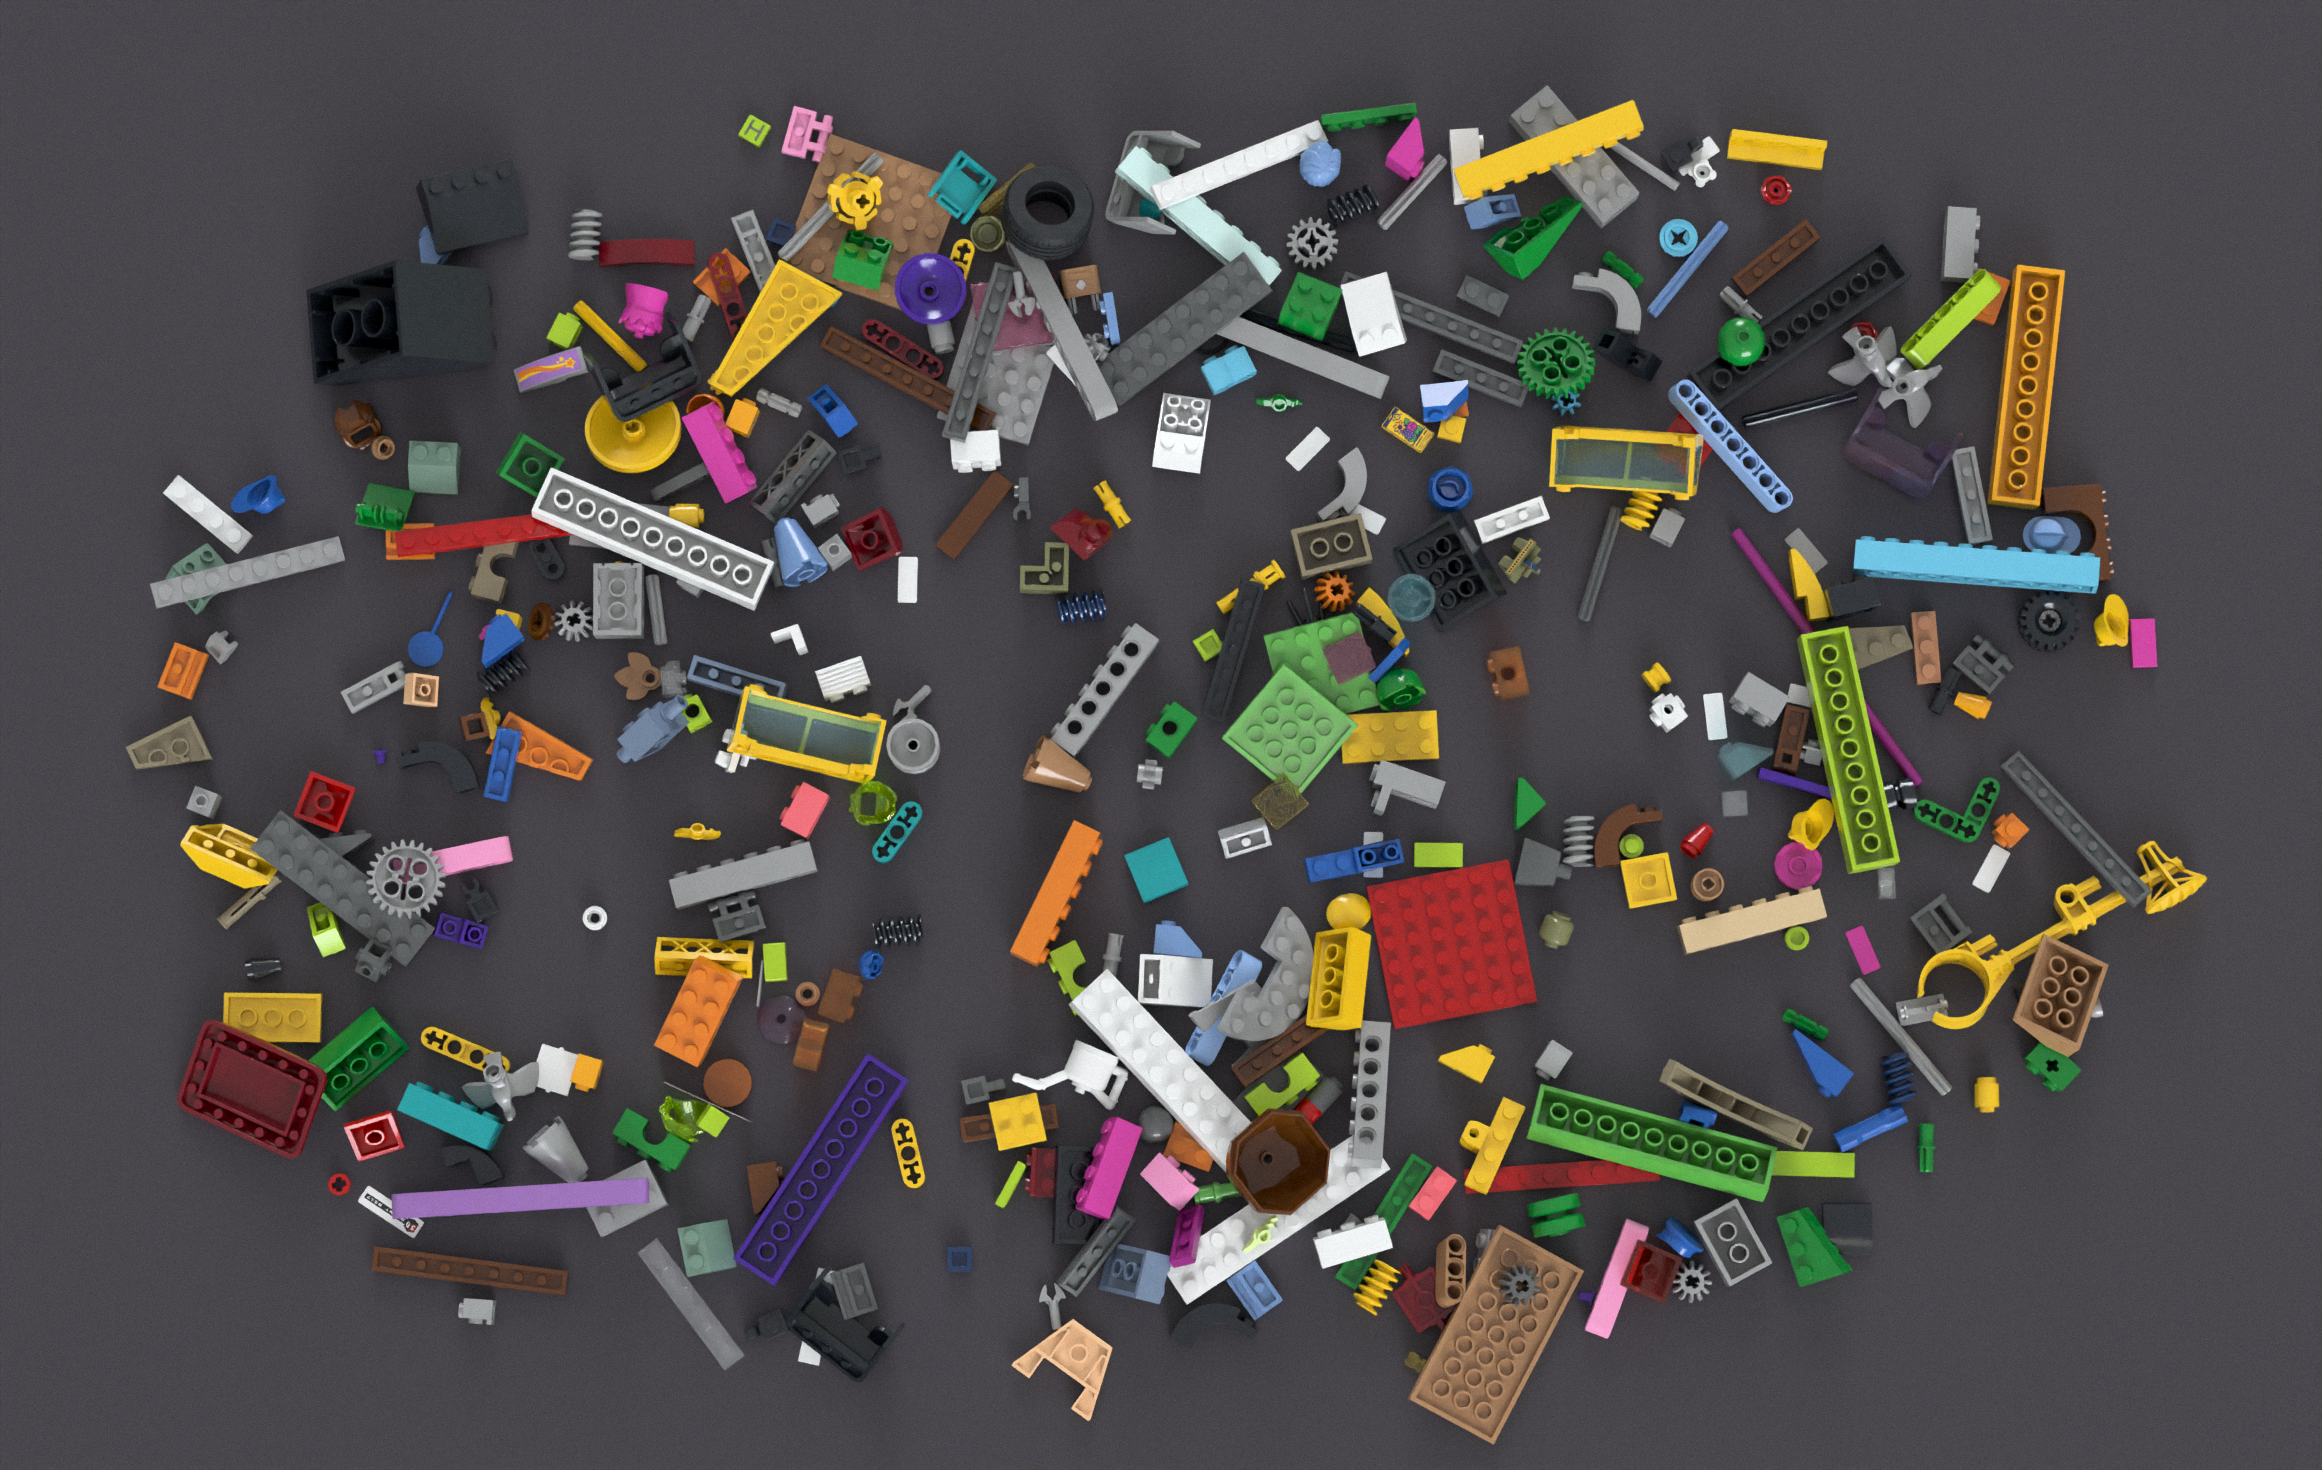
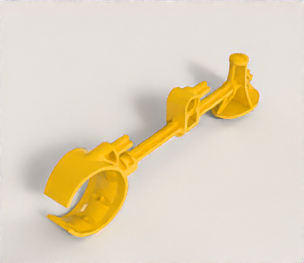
M2155 841L2146 842L2136 851L2146 872L2145 875L2139 878L2151 891L2153 886L2160 882L2163 883V886L2152 900V892L2147 896L2145 909L2147 914L2166 910L2167 907L2170 908L2178 902L2185 900L2188 895L2194 894L2207 880L2206 875L2185 869L2178 857L2169 859ZM2153 848L2166 861V863L2162 864L2160 862V860L2152 850ZM2143 854L2146 855L2154 870H2149ZM2182 872L2193 877L2173 879L2172 875ZM2095 876L2076 886L2072 883L2062 885L2057 889L2053 899V905L2062 919L2061 922L2010 951L2000 950L1999 955H1991L1988 961L1982 960L1979 956L1998 946L1991 934L1973 944L1967 941L1954 949L1935 955L1927 962L1921 972L1917 986V998H1921L1924 995L1926 977L1935 967L1953 963L1971 969L1981 979L1985 988V997L1982 1005L1974 1013L1964 1017H1948L1936 1011L1932 1022L1944 1028L1962 1029L1969 1027L1983 1017L1988 1005L2014 970V965L2037 952L2043 934L2056 940L2067 934L2075 936L2078 934V930L2084 931L2087 929V925H2095L2096 919L2099 916L2123 904L2126 900L2115 891L2099 901L2087 905L2083 898L2101 888L2099 880ZM2182 881H2188V882H2186V883H2184V884H2182V885H2180V886H2179V884L2177 883V882H2182ZM2166 889L2167 894L2156 900L2162 891ZM2068 895L2072 898L2073 902L2069 904L2064 903L2060 897Z

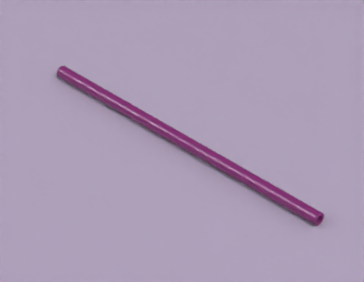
M1741 527L1732 532L1731 536L1802 634L1816 632ZM1865 700L1872 731L1906 778L1911 777L1914 787L1923 782V779Z

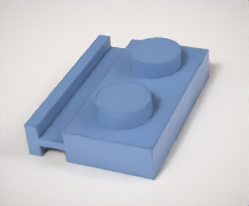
M1113 292L1103 293L1104 300L1099 301L1101 315H1106L1107 324H1103L1105 339H1110L1111 347L1120 345V336Z
M1255 1260L1226 1280L1254 1321L1283 1301Z

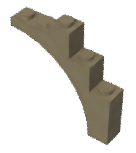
M1672 1059L1668 1060L1667 1065L1662 1071L1659 1081L1677 1091V1094L1687 1100L1717 1111L1721 1116L1746 1125L1757 1133L1804 1150L1813 1130L1812 1127L1804 1122L1727 1089Z

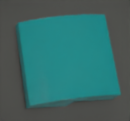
M1169 837L1124 855L1144 903L1189 885Z

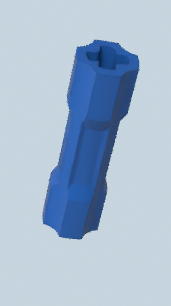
M1897 1103L1864 1121L1846 1127L1832 1135L1838 1149L1842 1153L1882 1132L1908 1122L1902 1106Z

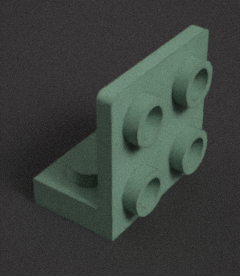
M206 543L174 564L165 580L227 564ZM216 594L185 601V603L197 615L205 609L209 599Z

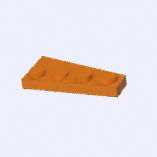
M512 711L508 712L501 725L523 731L516 762L581 781L594 760ZM493 739L487 749V754L492 755L495 739Z

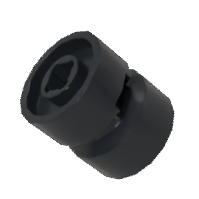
M1911 777L1897 779L1895 784L1891 781L1883 782L1889 813L1896 812L1898 807L1902 810L1917 807L1916 791Z

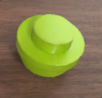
M1628 834L1621 839L1619 849L1625 857L1636 858L1643 852L1644 844L1639 836Z

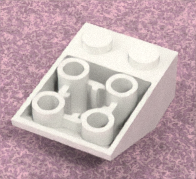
M1163 393L1152 467L1200 474L1211 400Z
M1140 954L1138 1002L1141 1005L1206 1007V1004L1211 1000L1213 959Z

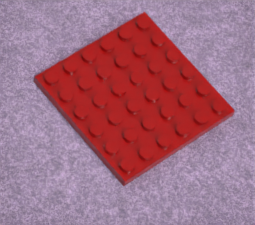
M1509 859L1366 887L1394 1029L1537 1002Z

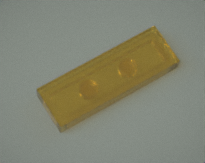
M1033 162L1027 164L978 206L979 214L982 217L988 216L1004 202L1005 194L1013 179L1019 176L1020 173L1035 168V164Z

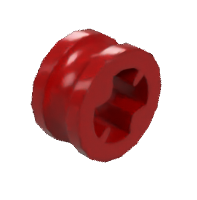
M338 1173L329 1179L328 1187L333 1194L343 1195L350 1190L351 1181L347 1175ZM337 1177H341V1181H346V1186L342 1187V1191H337L338 1188L334 1189L333 1183L337 1182Z

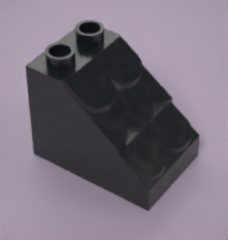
M394 260L306 290L314 384L339 386L468 372L495 363L494 354L497 349V340L492 333L490 308L493 302V293L488 286L487 269Z

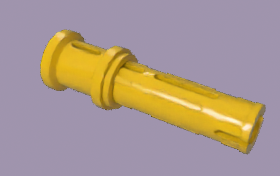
M1273 559L1269 566L1260 572H1254L1253 578L1250 580L1264 584V590H1268L1269 585L1280 578L1284 579L1285 575ZM1238 588L1216 602L1224 615L1233 609L1235 602L1233 599L1236 598Z

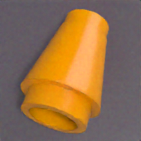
M1958 692L1954 705L1977 719L1979 717L1985 719L1992 701L1987 700L1985 696Z

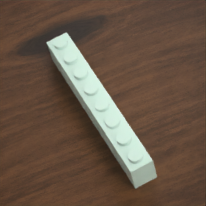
M1135 146L1115 170V173L1147 200L1157 205L1150 191L1151 186L1173 177L1169 174L1170 170L1165 165L1157 164L1151 159L1152 155L1142 147L1139 149ZM1200 195L1162 209V213L1223 265H1227L1242 252H1245L1269 285L1282 271L1279 268V263L1270 256L1267 258L1261 253V248L1255 242L1247 241L1242 236L1243 233L1239 228L1234 225L1230 226L1224 221L1225 217L1217 210L1212 211L1207 207V202Z

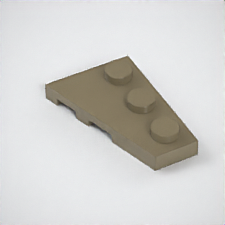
M192 715L126 747L137 770L213 759Z

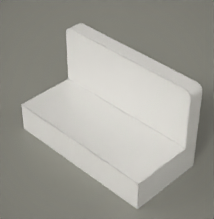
M798 624L770 633L775 644L793 638L799 655L809 653Z

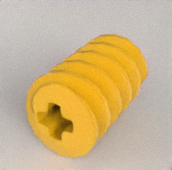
M1640 477L1644 481H1653L1645 477ZM1633 491L1632 495L1636 499H1629L1628 504L1631 507L1625 508L1624 512L1627 516H1621V522L1639 531H1642V527L1649 528L1650 524L1646 521V518L1654 519L1655 516L1650 513V510H1658L1654 501L1662 502L1663 500L1658 496L1659 492Z
M1375 1259L1374 1264L1377 1266V1269L1369 1268L1368 1270L1372 1277L1364 1276L1363 1278L1367 1286L1359 1284L1358 1288L1362 1294L1354 1293L1353 1296L1357 1300L1355 1303L1372 1314L1377 1315L1373 1307H1382L1379 1298L1387 1299L1388 1297L1384 1289L1392 1291L1393 1288L1389 1281L1397 1282L1398 1279L1394 1273H1401L1383 1261Z

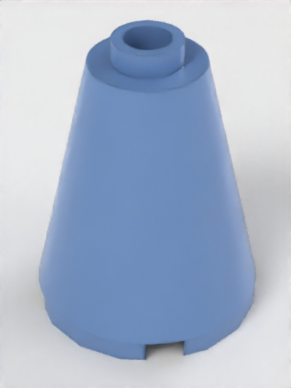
M788 517L780 519L774 527V534L784 584L788 587L801 586L800 581L807 579L808 583L821 577L827 571L828 564L826 559L795 519Z

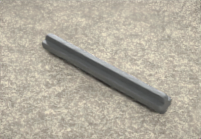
M1611 507L1577 616L1578 619L1589 622L1621 521L1620 518L1623 510L1618 507Z

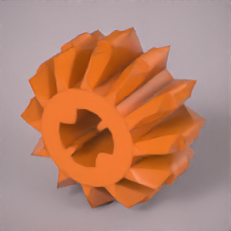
M1338 571L1333 572L1332 575L1327 572L1323 575V578H1319L1316 581L1318 586L1314 588L1313 592L1320 594L1315 598V601L1319 602L1322 600L1321 609L1329 606L1330 612L1336 611V608L1339 611H1343L1345 605L1349 606L1352 603L1350 597H1353L1355 592L1349 589L1353 586V582L1346 583L1345 581L1347 575L1344 574L1340 578ZM1333 588L1337 590V592L1335 593L1337 595H1333L1331 593L1333 591Z

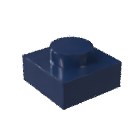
M774 217L766 241L783 247L793 237L796 225Z
M947 1247V1272H972V1247Z

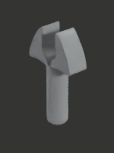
M1015 271L1013 272L1016 298L1013 302H1008V305L1016 316L1023 317L1021 305L1024 303L1026 315H1031L1036 298H1028L1026 296L1022 272Z
M924 685L908 702H902L898 698L894 706L893 716L895 717L900 710L909 708L907 716L902 720L917 719L918 716L914 714V710L931 693V688L928 685Z
M1054 1283L1056 1295L1054 1300H1051V1297L1047 1295L1045 1284L1041 1291L1039 1302L1044 1301L1049 1305L1052 1329L1059 1330L1062 1326L1058 1303L1060 1299H1064L1066 1296L1062 1289Z

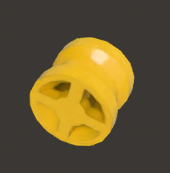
M1657 662L1650 671H1645L1641 674L1644 681L1655 693L1660 690V686L1671 682L1667 672Z

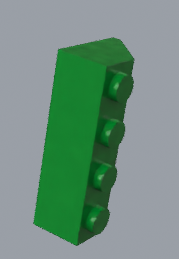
M372 1006L309 1060V1062L321 1067L327 1075V1082L321 1098L336 1112L409 1049V1046L388 1021Z

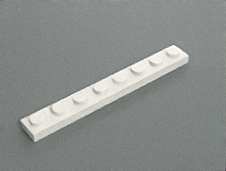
M1317 120L1151 186L1150 191L1159 210H1162L1300 155L1309 146L1321 141L1328 142V139Z

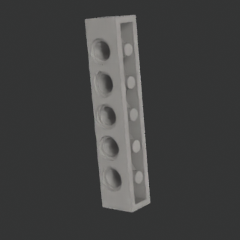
M1137 623L1133 627L1128 626L1121 635L1123 641L1118 647L1114 645L1106 656L1109 658L1104 666L1101 664L1092 675L1095 679L1089 686L1087 683L1078 694L1081 697L1076 705L1072 703L1064 713L1067 718L1062 724L1058 722L1050 732V735L1053 736L1051 740L1074 759L1159 643L1158 638ZM1128 645H1135L1138 648V653L1135 656L1130 657L1125 654L1124 650ZM1115 664H1120L1123 666L1124 672L1120 676H1114L1110 672L1111 667ZM1099 684H1107L1110 687L1109 693L1099 695L1096 691ZM1092 703L1095 705L1096 710L1093 714L1086 715L1082 711L1083 705ZM1077 722L1082 726L1078 734H1071L1068 731V726L1071 723Z
M1362 1021V1027L1360 1029L1356 1028L1355 1043H1359V1051H1354L1353 1066H1358V1073L1353 1074L1352 1089H1356V1097H1351L1350 1112H1355V1120H1350L1349 1135L1354 1136L1353 1143L1348 1144V1158H1352V1166L1381 1169L1391 1028V1023ZM1374 1045L1378 1050L1370 1052L1366 1049V1046ZM1366 1068H1373L1376 1073L1369 1075L1364 1070ZM1372 1091L1375 1096L1368 1098L1363 1095V1092ZM1368 1113L1373 1116V1119L1366 1121L1361 1115ZM1366 1136L1372 1142L1365 1144L1360 1141V1138Z

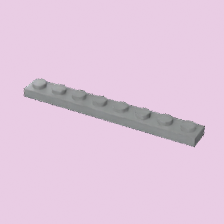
M339 536L151 583L150 588L157 609L345 561Z

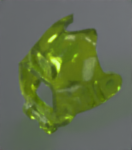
M868 781L859 786L855 794H850L851 808L849 807V812L853 813L855 819L862 825L884 823L896 813L895 803L897 795L890 787L879 781ZM864 792L876 794L874 816H865L860 813L861 797Z
M667 1096L664 1099V1104L659 1108L666 1131L683 1140L699 1142L693 1136L702 1134L705 1130L695 1123L707 1105L698 1100L681 1101L680 1099ZM672 1108H674V1111L676 1113L675 1119L669 1116V1112Z

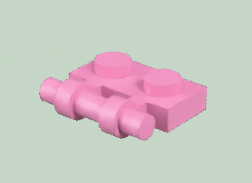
M794 106L782 153L805 159L807 151H813L812 161L819 163L822 154L826 153L827 147L825 145L828 136L832 134L833 126L831 125L833 117L824 115L823 122H817L816 111ZM813 130L820 132L817 143L810 142Z

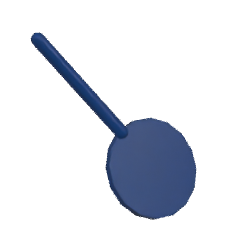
M452 591L448 592L431 632H419L409 641V657L418 666H433L443 656V642L435 633L453 595Z

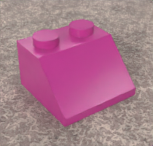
M1417 118L1413 119L1387 154L1385 162L1387 168L1407 182L1411 177L1416 179L1425 163L1423 161L1424 148L1420 123Z

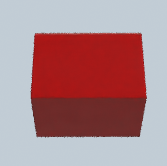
M389 1110L343 1124L358 1162L405 1148L395 1111Z

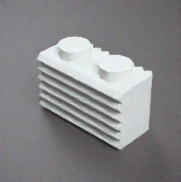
M861 656L815 671L825 701L830 700L831 703L843 700L845 698L844 694L853 692L854 695L866 692L867 687L871 686Z

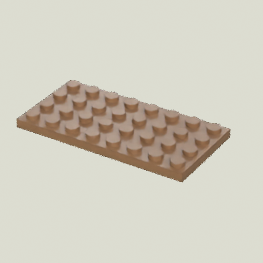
M1498 1225L1465 1288V1297L1457 1303L1408 1399L1494 1445L1584 1270L1507 1228ZM1522 1264L1526 1266V1270L1529 1268L1534 1270L1532 1277H1539L1540 1280L1534 1285L1540 1287V1291L1533 1290L1532 1293L1536 1296V1299L1532 1300L1528 1297V1305L1525 1306L1520 1301L1518 1306H1514L1512 1301H1504L1506 1294H1500L1499 1290L1505 1286L1499 1284L1498 1281L1506 1279L1502 1274L1504 1270L1511 1274V1265L1516 1266L1518 1269ZM1517 1281L1515 1285L1518 1287L1515 1289L1521 1290L1523 1287L1521 1283L1523 1282Z

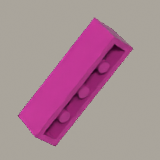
M715 402L682 417L725 504L758 488L756 478L748 469L744 454L737 448L734 442V435L726 426L723 420V413L716 406Z
M1111 1117L1104 1122L1101 1129L1103 1135L1100 1143H1097L1093 1150V1162L1087 1168L1084 1175L1086 1181L1076 1196V1209L1099 1219H1110L1142 1132V1127L1119 1117Z

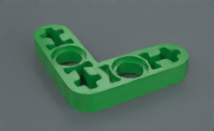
M1989 777L1981 780L1963 816L1926 799L1917 802V807L1913 808V816L1919 822L1963 843H1971L1978 838L1999 794L2000 785L1994 778ZM1991 783L1994 793L1990 792L1985 799L1990 800V803L1988 804L1982 799H1977V795L1983 797L1985 789L1982 786ZM1974 804H1981L1984 807L1985 812L1982 817L1973 815L1971 809ZM1927 805V810L1933 814L1936 813V809L1940 812L1935 817L1934 823L1930 821L1933 818L1928 814L1924 817L1920 816L1921 811L1918 810V807ZM1942 815H1949L1952 818L1953 823L1950 828H1943L1940 825L1939 820ZM1958 820L1962 822L1959 825L1962 828L1971 826V832L1974 833V836L1970 835L1968 838H1965V832L1959 829L1956 830V833L1952 832L1957 826Z

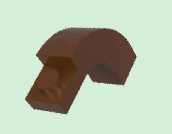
M1636 803L1624 806L1612 813L1601 825L1594 840V869L1619 866L1618 842L1622 832L1633 825L1661 822L1663 820L1662 810L1656 811L1655 807L1641 808V813H1638Z

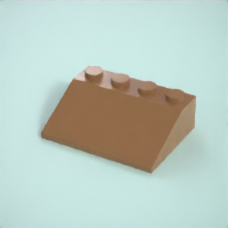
M2043 934L2013 1021L2046 1047L2067 1057L2071 1056L2081 1047L2109 965Z

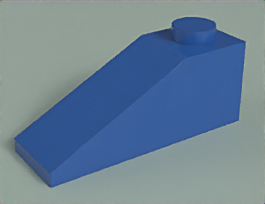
M1793 1030L1790 1035L1814 1083L1819 1086L1817 1090L1827 1098L1830 1095L1833 1098L1837 1097L1854 1073L1798 1030Z

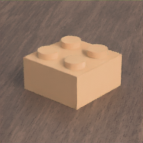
M418 673L405 674L403 704L437 707L439 677Z

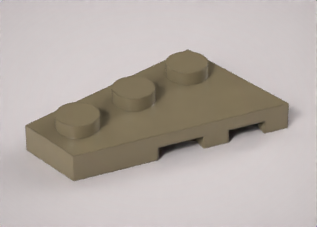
M1905 625L1849 628L1858 670L1914 648Z

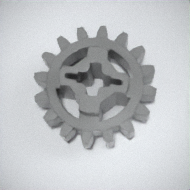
M1309 217L1306 224L1303 220H1300V227L1298 228L1293 225L1292 230L1294 234L1289 233L1287 236L1292 241L1286 244V248L1292 249L1289 252V257L1296 256L1295 264L1303 262V269L1311 265L1312 269L1315 270L1316 264H1320L1324 268L1325 260L1329 262L1333 260L1330 253H1337V249L1332 247L1338 244V239H1332L1336 235V231L1328 230L1330 227L1329 223L1324 226L1321 225V218L1317 220V223H1313L1312 217ZM1307 230V234L1303 238H1299L1297 240L1298 236L1303 231ZM1316 230L1321 231L1325 236H1320ZM1311 235L1314 239V243H1317L1314 248V253H1312V248L1309 244ZM1328 248L1322 256L1318 257V253L1321 250ZM1299 251H1304L1309 258L1303 256Z

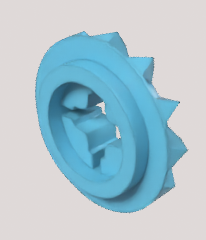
M1674 219L1663 226L1659 239L1664 252L1673 257H1684L1694 250L1698 236L1696 229L1690 222L1683 219ZM1685 231L1682 238L1684 244L1677 242L1676 244L1671 245L1674 240V236L1672 235V233L1679 235L1680 233L1682 234Z

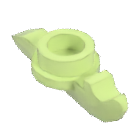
M1275 1215L1270 1216L1257 1227L1242 1250L1248 1253L1258 1243L1268 1242L1271 1236L1269 1229L1275 1226L1274 1223L1278 1220V1217Z

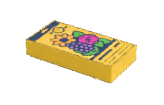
M1394 407L1381 426L1420 454L1435 434L1397 407Z

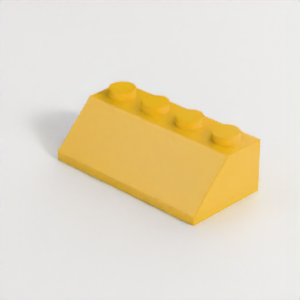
M1354 927L1316 933L1306 1019L1307 1026L1335 1030H1349L1362 1027L1371 942L1370 934Z

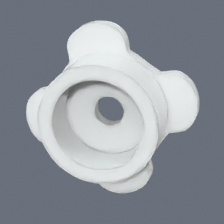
M1706 159L1700 160L1695 167L1691 166L1688 169V174L1693 176L1697 187H1704L1707 181L1716 178V172L1712 170L1709 161Z

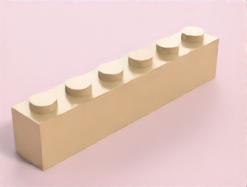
M1809 886L1799 889V894L1790 896L1789 892L1775 895L1776 900L1766 902V898L1752 901L1751 907L1743 908V905L1740 904L1729 907L1728 913L1720 914L1719 910L1706 913L1705 919L1696 920V917L1681 920L1682 925L1677 926L1684 955L1824 919L1827 917L1820 889L1813 890V887Z

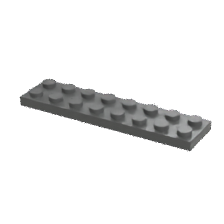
M1242 252L1110 352L1103 362L1099 361L1096 363L1119 406L1123 405L1273 291L1245 252Z
M282 810L278 812L250 848L371 940L373 938L393 948L391 956L405 967L435 930L432 924L421 916L419 917L416 912H412L411 919L404 912L400 919L398 918L397 911L391 916L388 914L389 907L381 911L380 905L382 901L374 903L373 899L377 894L370 895L368 892L374 888V886H369L366 883L371 878Z

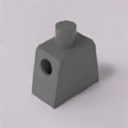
M1524 838L1514 885L1553 887L1556 877L1570 880L1573 866L1559 863L1560 851Z

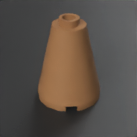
M1043 735L1035 745L1037 749L1028 758L1023 771V779L1078 793L1083 789L1087 790L1092 782L1090 771L1050 738Z

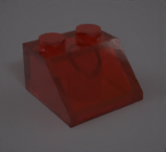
M1637 1239L1619 1285L1651 1301L1665 1304L1683 1258Z

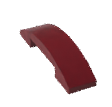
M626 239L600 242L599 267H621L625 264L695 265V241L678 239Z

